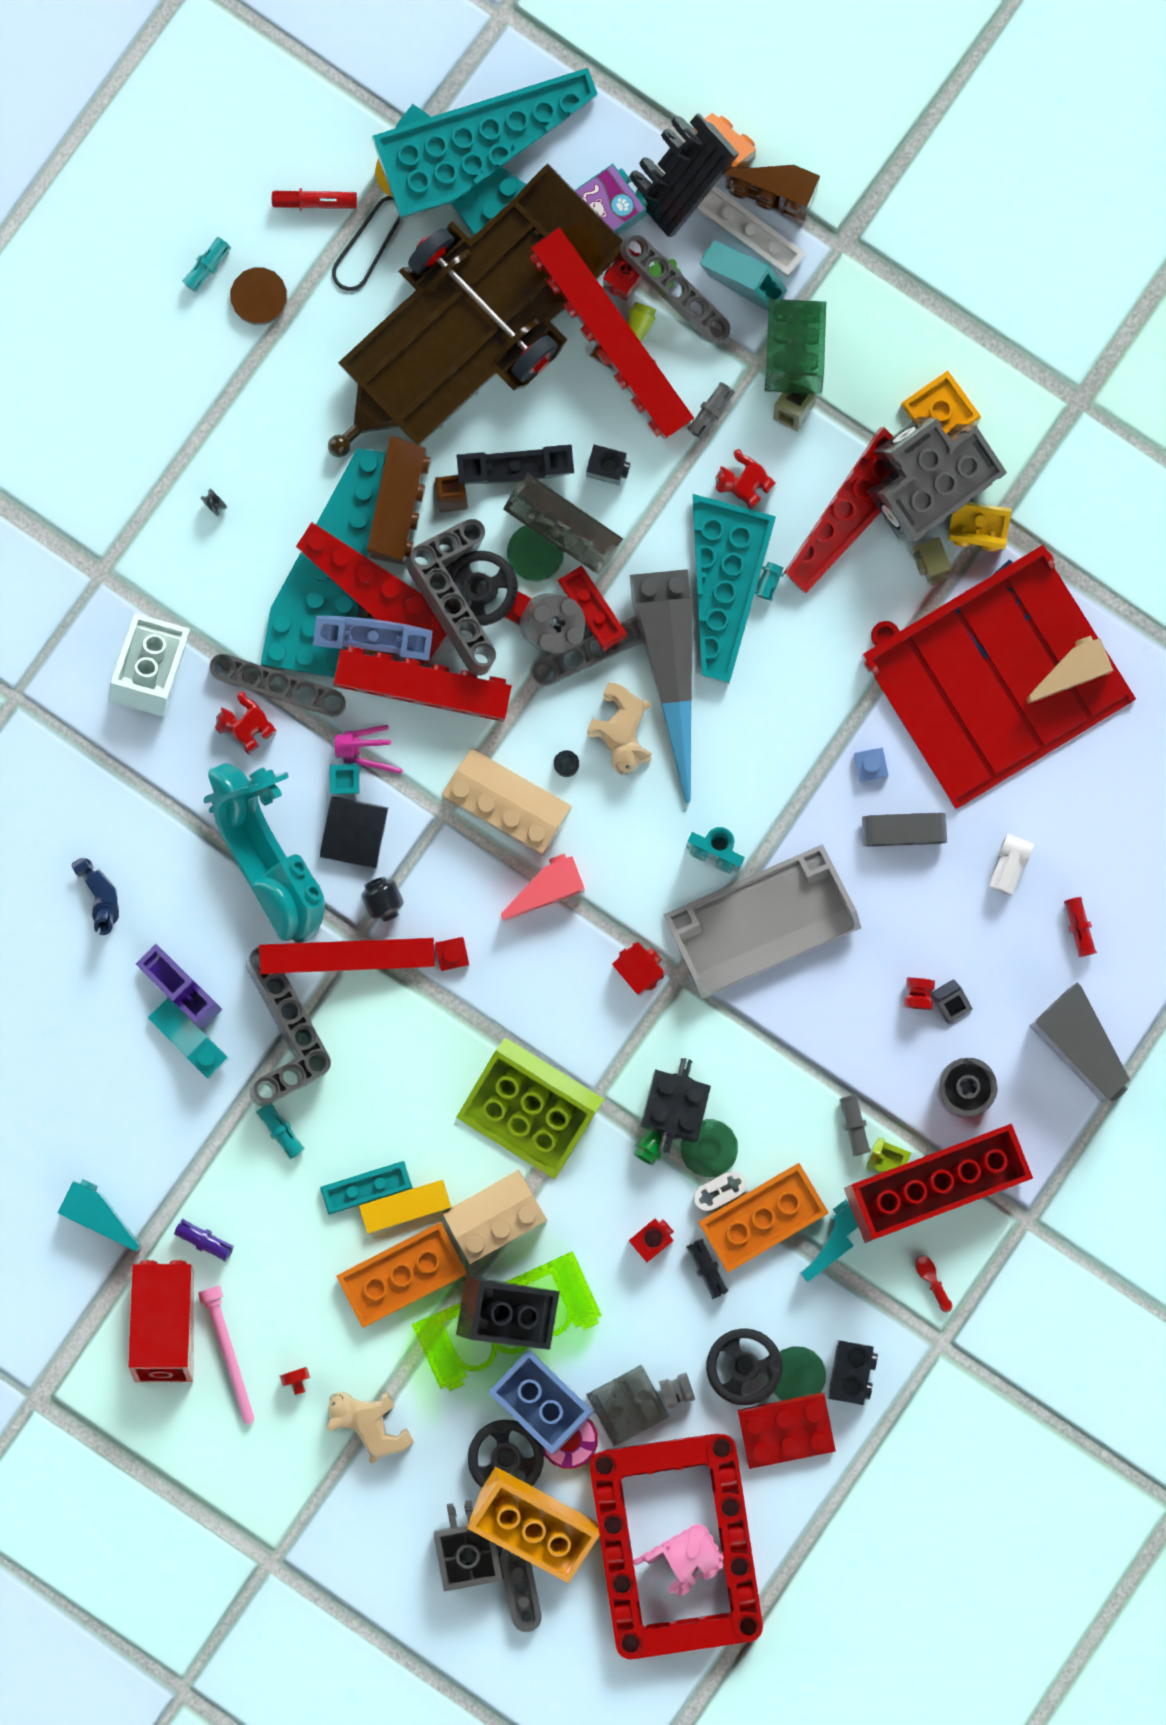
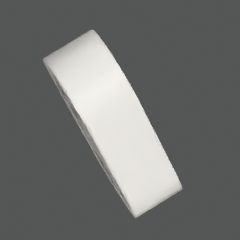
M737 1171L727 1172L696 1190L694 1193L695 1205L703 1211L713 1210L740 1196L746 1189V1180ZM729 1176H732L733 1179L739 1178L741 1180V1184L738 1185L739 1191L736 1193L732 1189L723 1193L720 1187L728 1183L727 1178ZM706 1189L708 1193L718 1190L720 1195L712 1199L713 1204L708 1206L706 1203L701 1204L699 1202V1198L702 1197V1190Z

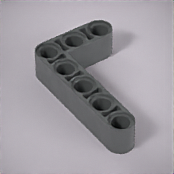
M467 519L415 546L410 553L406 568L467 669L474 675L482 676L490 671L496 659L495 648L445 568L464 554L478 550L483 541L486 531L484 525L477 519ZM471 532L477 539L470 540L464 533ZM440 545H448L453 552L447 553L442 551ZM415 558H424L428 565L418 564ZM430 582L440 583L443 589L436 590L432 588ZM445 606L455 607L458 613H448L445 610ZM460 631H469L473 638H464ZM481 654L487 658L488 662L480 663L475 659L474 655Z
M257 947L246 960L247 971L295 1060L260 1077L250 1089L251 1100L254 1104L264 1107L323 1077L331 1067V1059L286 975H260L259 967L253 961L254 957L259 955ZM270 981L279 983L281 993H271L268 990L267 983ZM281 1008H292L295 1012V1019H285L282 1016ZM298 1032L305 1033L309 1038V1044L305 1046L298 1044L295 1034ZM311 1058L319 1059L323 1064L322 1071L312 1070L309 1060ZM291 1071L295 1073L297 1084L289 1085L283 1078L284 1072ZM258 1086H269L272 1096L270 1098L261 1097L257 1091Z

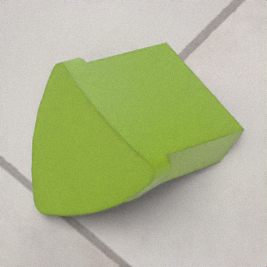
M879 1136L869 1154L866 1170L872 1172L874 1169L882 1173L908 1163L912 1152L884 1142L885 1139Z

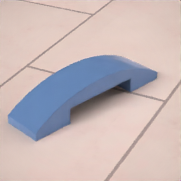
M316 616L313 645L337 649L352 646L365 650L400 654V657L429 660L433 631L382 620L343 616Z

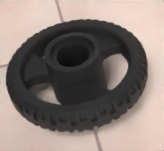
M481 550L469 552L458 558L448 570L454 583L456 581L464 582V593L472 600L470 609L481 626L491 625L500 621L514 606L518 594L517 577L511 565L498 554ZM477 561H487L495 564L500 569L495 576L490 577L480 572L472 573L470 564ZM485 581L486 591L484 594L477 596L475 593L477 583ZM498 588L507 589L506 597L501 606L494 612L486 614L484 605L496 598ZM448 606L453 614L458 613L455 607Z
M749 1328L731 1330L720 1336L712 1345L706 1361L707 1377L713 1390L724 1400L737 1405H753L768 1398L777 1388L783 1370L781 1354L775 1343L762 1332ZM747 1338L759 1342L766 1348L769 1355L765 1359L758 1360L754 1354L742 1352L739 1345L740 1339ZM721 1351L726 1352L731 1357L728 1369L732 1377L725 1384L721 1383L716 1368L717 1359ZM742 1358H747L752 1363L751 1372L745 1376L741 1375L736 1368L737 1362ZM759 1372L770 1376L768 1383L760 1391L750 1395L742 1394L743 1382L753 1380Z
M497 1420L485 1425L476 1433L468 1450L469 1471L474 1481L481 1488L495 1467L508 1474L519 1469L526 1476L523 1482L533 1486L540 1477L544 1465L542 1445L515 1420ZM512 1430L520 1433L529 1441L534 1456L530 1458L521 1457L519 1449L514 1444L509 1443V1435ZM491 1435L497 1443L491 1454V1463L487 1466H479V1448L485 1438ZM502 1450L511 1451L514 1455L513 1464L502 1466L497 1459L498 1453Z

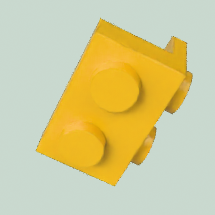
M968 502L958 511L952 513L948 540L961 547H969L970 544L980 545L982 549L991 552L1006 549L1012 509Z

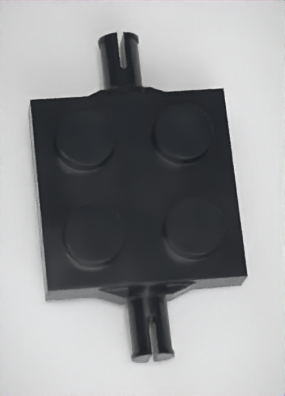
M687 1058L680 1059L678 1073L670 1074L655 1069L652 1075L639 1127L653 1130L662 1136L657 1152L660 1154L664 1152L663 1155H670L672 1141L675 1139L696 1143L699 1138L711 1085L695 1081L689 1077L693 1063L691 1059H688L687 1062Z

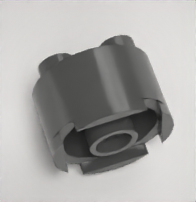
M553 593L537 595L528 602L529 604L521 614V632L524 638L539 650L550 653H564L573 649L584 638V613L577 602L569 597ZM553 618L556 619V624L553 628H550L549 623L553 622Z
M961 1058L951 1062L941 1071L936 1084L939 1102L945 1110L958 1117H973L985 1112L994 1103L998 1092L997 1080L992 1069L985 1062L976 1058ZM970 1080L972 1082L970 1087L974 1091L964 1095L960 1083Z

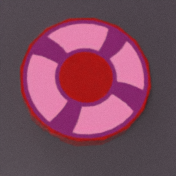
M588 1419L555 1455H552L543 1447L544 1456L553 1465L563 1469H575L586 1464L594 1456L598 1446V1432L593 1421Z

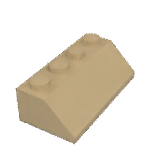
M471 748L457 767L441 794L442 798L541 856H544L572 808L570 804Z

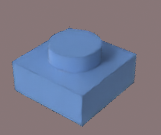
M883 747L854 753L859 782L889 776Z

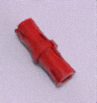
M1081 896L1063 901L1071 925L1068 929L1070 933H1073L1079 958L1097 953L1090 931L1092 924L1091 921L1087 920Z

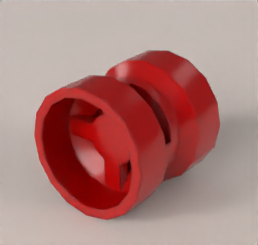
M907 977L906 988L908 989V995L904 998L903 1007L932 1010L933 1000L931 999V992L935 988V980Z

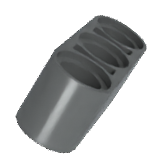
M946 813L862 816L863 846L947 843Z

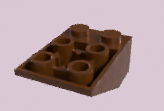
M794 164L729 169L725 188L729 189V193L739 199L748 197L755 200V204L763 209L771 210L774 208L782 212V216L789 220L798 221L800 219L805 221L818 191L820 175Z

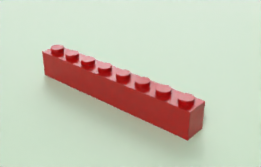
M559 227L529 249L532 253L529 256L530 261L538 271L543 269L549 277L546 280L547 285L555 295L560 293L566 301L563 304L564 309L572 319L577 317L583 325L579 329L589 343L594 341L600 349L596 352L605 366L610 364L617 374L613 377L622 390L627 388L632 394L633 398L630 401L639 414L644 411L650 421L647 425L656 437L661 435L663 439H667L693 420L694 416Z

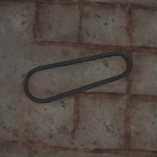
M386 196L377 203L334 263L332 278L339 288L346 291H355L367 282L401 221L399 215L366 275L358 285L352 287L342 285L337 279L336 270L380 206L385 201L393 200L392 197Z

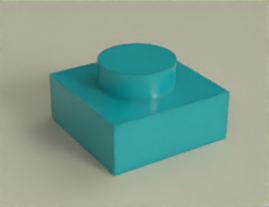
M330 765V794H360V765Z

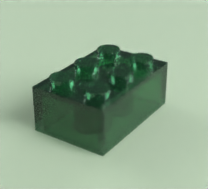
M769 299L766 330L765 392L822 394L825 369L827 301Z

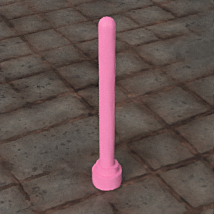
M221 1286L198 1292L201 1303H204L205 1308H209L243 1422L248 1425L254 1422V1414L220 1306L222 1303L221 1297H224Z

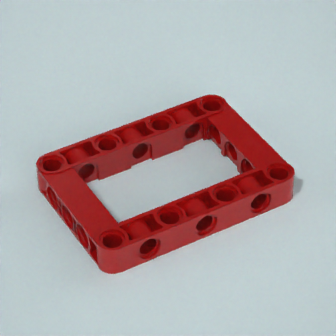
M714 1433L596 1452L590 1460V1474L615 1645L620 1656L633 1660L757 1640L763 1632V1621L737 1447L732 1437L726 1433ZM718 1440H725L730 1445V1450L725 1456H717L713 1452L714 1443ZM607 1457L612 1461L613 1468L609 1473L602 1474L596 1469V1462L600 1458ZM703 1465L709 1466L731 1612L643 1625L621 1479L634 1475H651L661 1471L683 1470L684 1468ZM728 1499L735 1500L739 1505L738 1511L733 1515H726L722 1511V1504ZM609 1517L620 1519L622 1526L618 1532L611 1533L606 1530L604 1523ZM739 1558L747 1562V1569L743 1574H735L731 1571V1564L735 1559ZM619 1576H625L630 1580V1587L624 1592L617 1591L613 1586L614 1580ZM746 1618H751L756 1622L755 1630L749 1634L743 1633L740 1630V1623ZM626 1636L636 1637L639 1641L638 1648L633 1651L625 1650L622 1646L623 1639Z

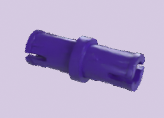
M183 1218L174 1232L175 1236L195 1245L196 1250L200 1252L204 1250L224 1262H227L234 1249V1245L212 1235L211 1230H203Z

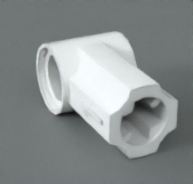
M1007 833L998 854L999 860L991 877L989 887L1012 896L1022 869L1026 867L1035 843Z

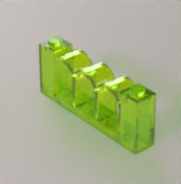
M574 1251L505 1281L528 1285L549 1274L552 1275L567 1311L566 1321L560 1328L553 1330L552 1337L559 1336L566 1331L571 1322H573L575 1328L581 1326L583 1331L599 1324L597 1318L601 1317L602 1313ZM461 1302L411 1324L439 1388L447 1387L449 1392L465 1385L463 1379L468 1377L466 1371H481L490 1366L496 1358L498 1350L502 1353L513 1355L523 1352L528 1347L510 1348L499 1343H491V1354L482 1364L472 1365L463 1361L444 1323L459 1316Z

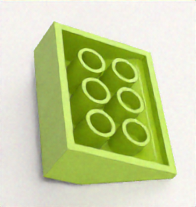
M505 1037L494 1051L456 1118L553 1179H556L605 1099Z

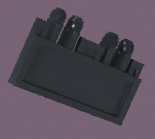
M697 113L689 123L679 116L672 119L673 127L685 142L672 130L665 129L661 136L670 148L657 163L658 166L647 157L641 159L639 165L653 183L637 170L632 171L629 175L631 182L637 188L636 192L639 191L648 204L645 207L646 213L667 237L676 235L739 155L711 122H707L700 113Z

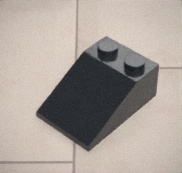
M465 1276L456 1335L469 1340L550 1350L560 1291Z

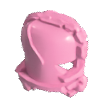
M695 1524L689 1529L682 1531L681 1534L673 1536L672 1539L666 1540L660 1546L645 1552L639 1558L633 1559V1563L635 1566L643 1562L651 1564L665 1556L678 1578L671 1583L668 1590L670 1594L675 1592L680 1597L690 1591V1587L696 1584V1579L703 1576L704 1580H708L715 1576L723 1567L722 1560L724 1557L723 1554H720L718 1545L714 1543L713 1536L708 1533L709 1530L701 1524ZM700 1569L701 1573L694 1576L696 1572Z

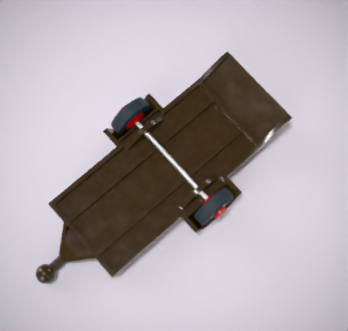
M549 163L537 172L518 195L471 239L452 221L446 229L441 228L430 236H426L416 246V250L408 260L409 266L402 267L398 271L415 291L338 362V365L358 386L354 424L343 435H334L329 439L327 447L332 456L338 458L346 456L350 451V443L361 433L399 427L414 444L420 446L438 428L441 429L443 424L474 395L477 396L479 390L496 374L515 391L526 387L558 357L568 339L552 322L565 310L563 304L566 301L560 293L555 295L546 283L549 277L543 269L538 271L529 259L532 253L529 249L560 227L594 277L598 279L621 254L620 246L624 240Z

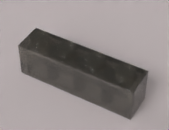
M529 473L513 489L503 508L511 516L597 575L610 562L624 539Z

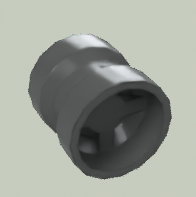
M687 1372L679 1374L674 1380L665 1379L659 1381L668 1409L676 1407L682 1401L688 1403L696 1400Z

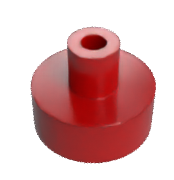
M307 1367L279 1375L282 1387L291 1384L294 1395L306 1392L302 1380L311 1378Z

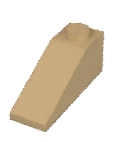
M1089 636L1076 641V647L1068 652L1026 698L1027 703L1030 704L1111 673L1113 669L1101 638L1093 640Z

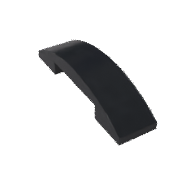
M572 444L546 446L543 449L492 454H485V452L456 454L459 484L512 483L574 474Z

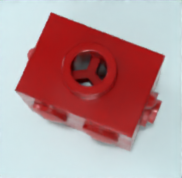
M628 248L630 254L634 257H638L640 255L639 252H634L633 250ZM620 254L613 265L606 270L603 277V287L609 290L612 296H618L627 302L643 278Z
M639 941L633 943L630 948H624L620 951L619 958L612 963V966L639 996L646 991L655 989L658 981L662 980L664 975L667 974L659 964L662 958L652 947L647 950Z

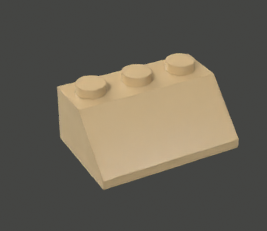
M519 1169L442 1213L470 1264L547 1221L545 1214Z

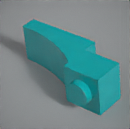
M169 998L148 1017L207 1079H210L230 1059Z
M847 1199L832 1209L835 1212V1215L831 1217L834 1225L826 1243L809 1265L800 1272V1275L806 1282H809L854 1246L847 1236L856 1230L858 1225Z

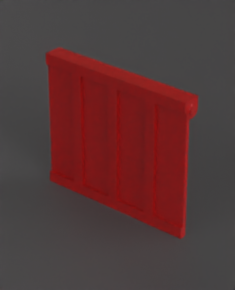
M1044 544L871 648L861 656L864 661V667L868 673H872L955 810L1136 700V697L1106 651L1113 669L1111 673L1030 704L1027 703L1026 698L1068 652L1076 647V641L1089 636L1093 640L1098 639L1095 631L1055 569L1054 557L1049 550L1047 551ZM1007 588H1013V590L1017 594L1018 598L1020 599V603L1018 606L1016 604L1017 597L1015 593H1013L1012 591H1008ZM959 608L961 612L957 615L955 610ZM1027 613L1031 617L1028 621L1024 617ZM968 632L985 649L989 656L987 659L981 655Z

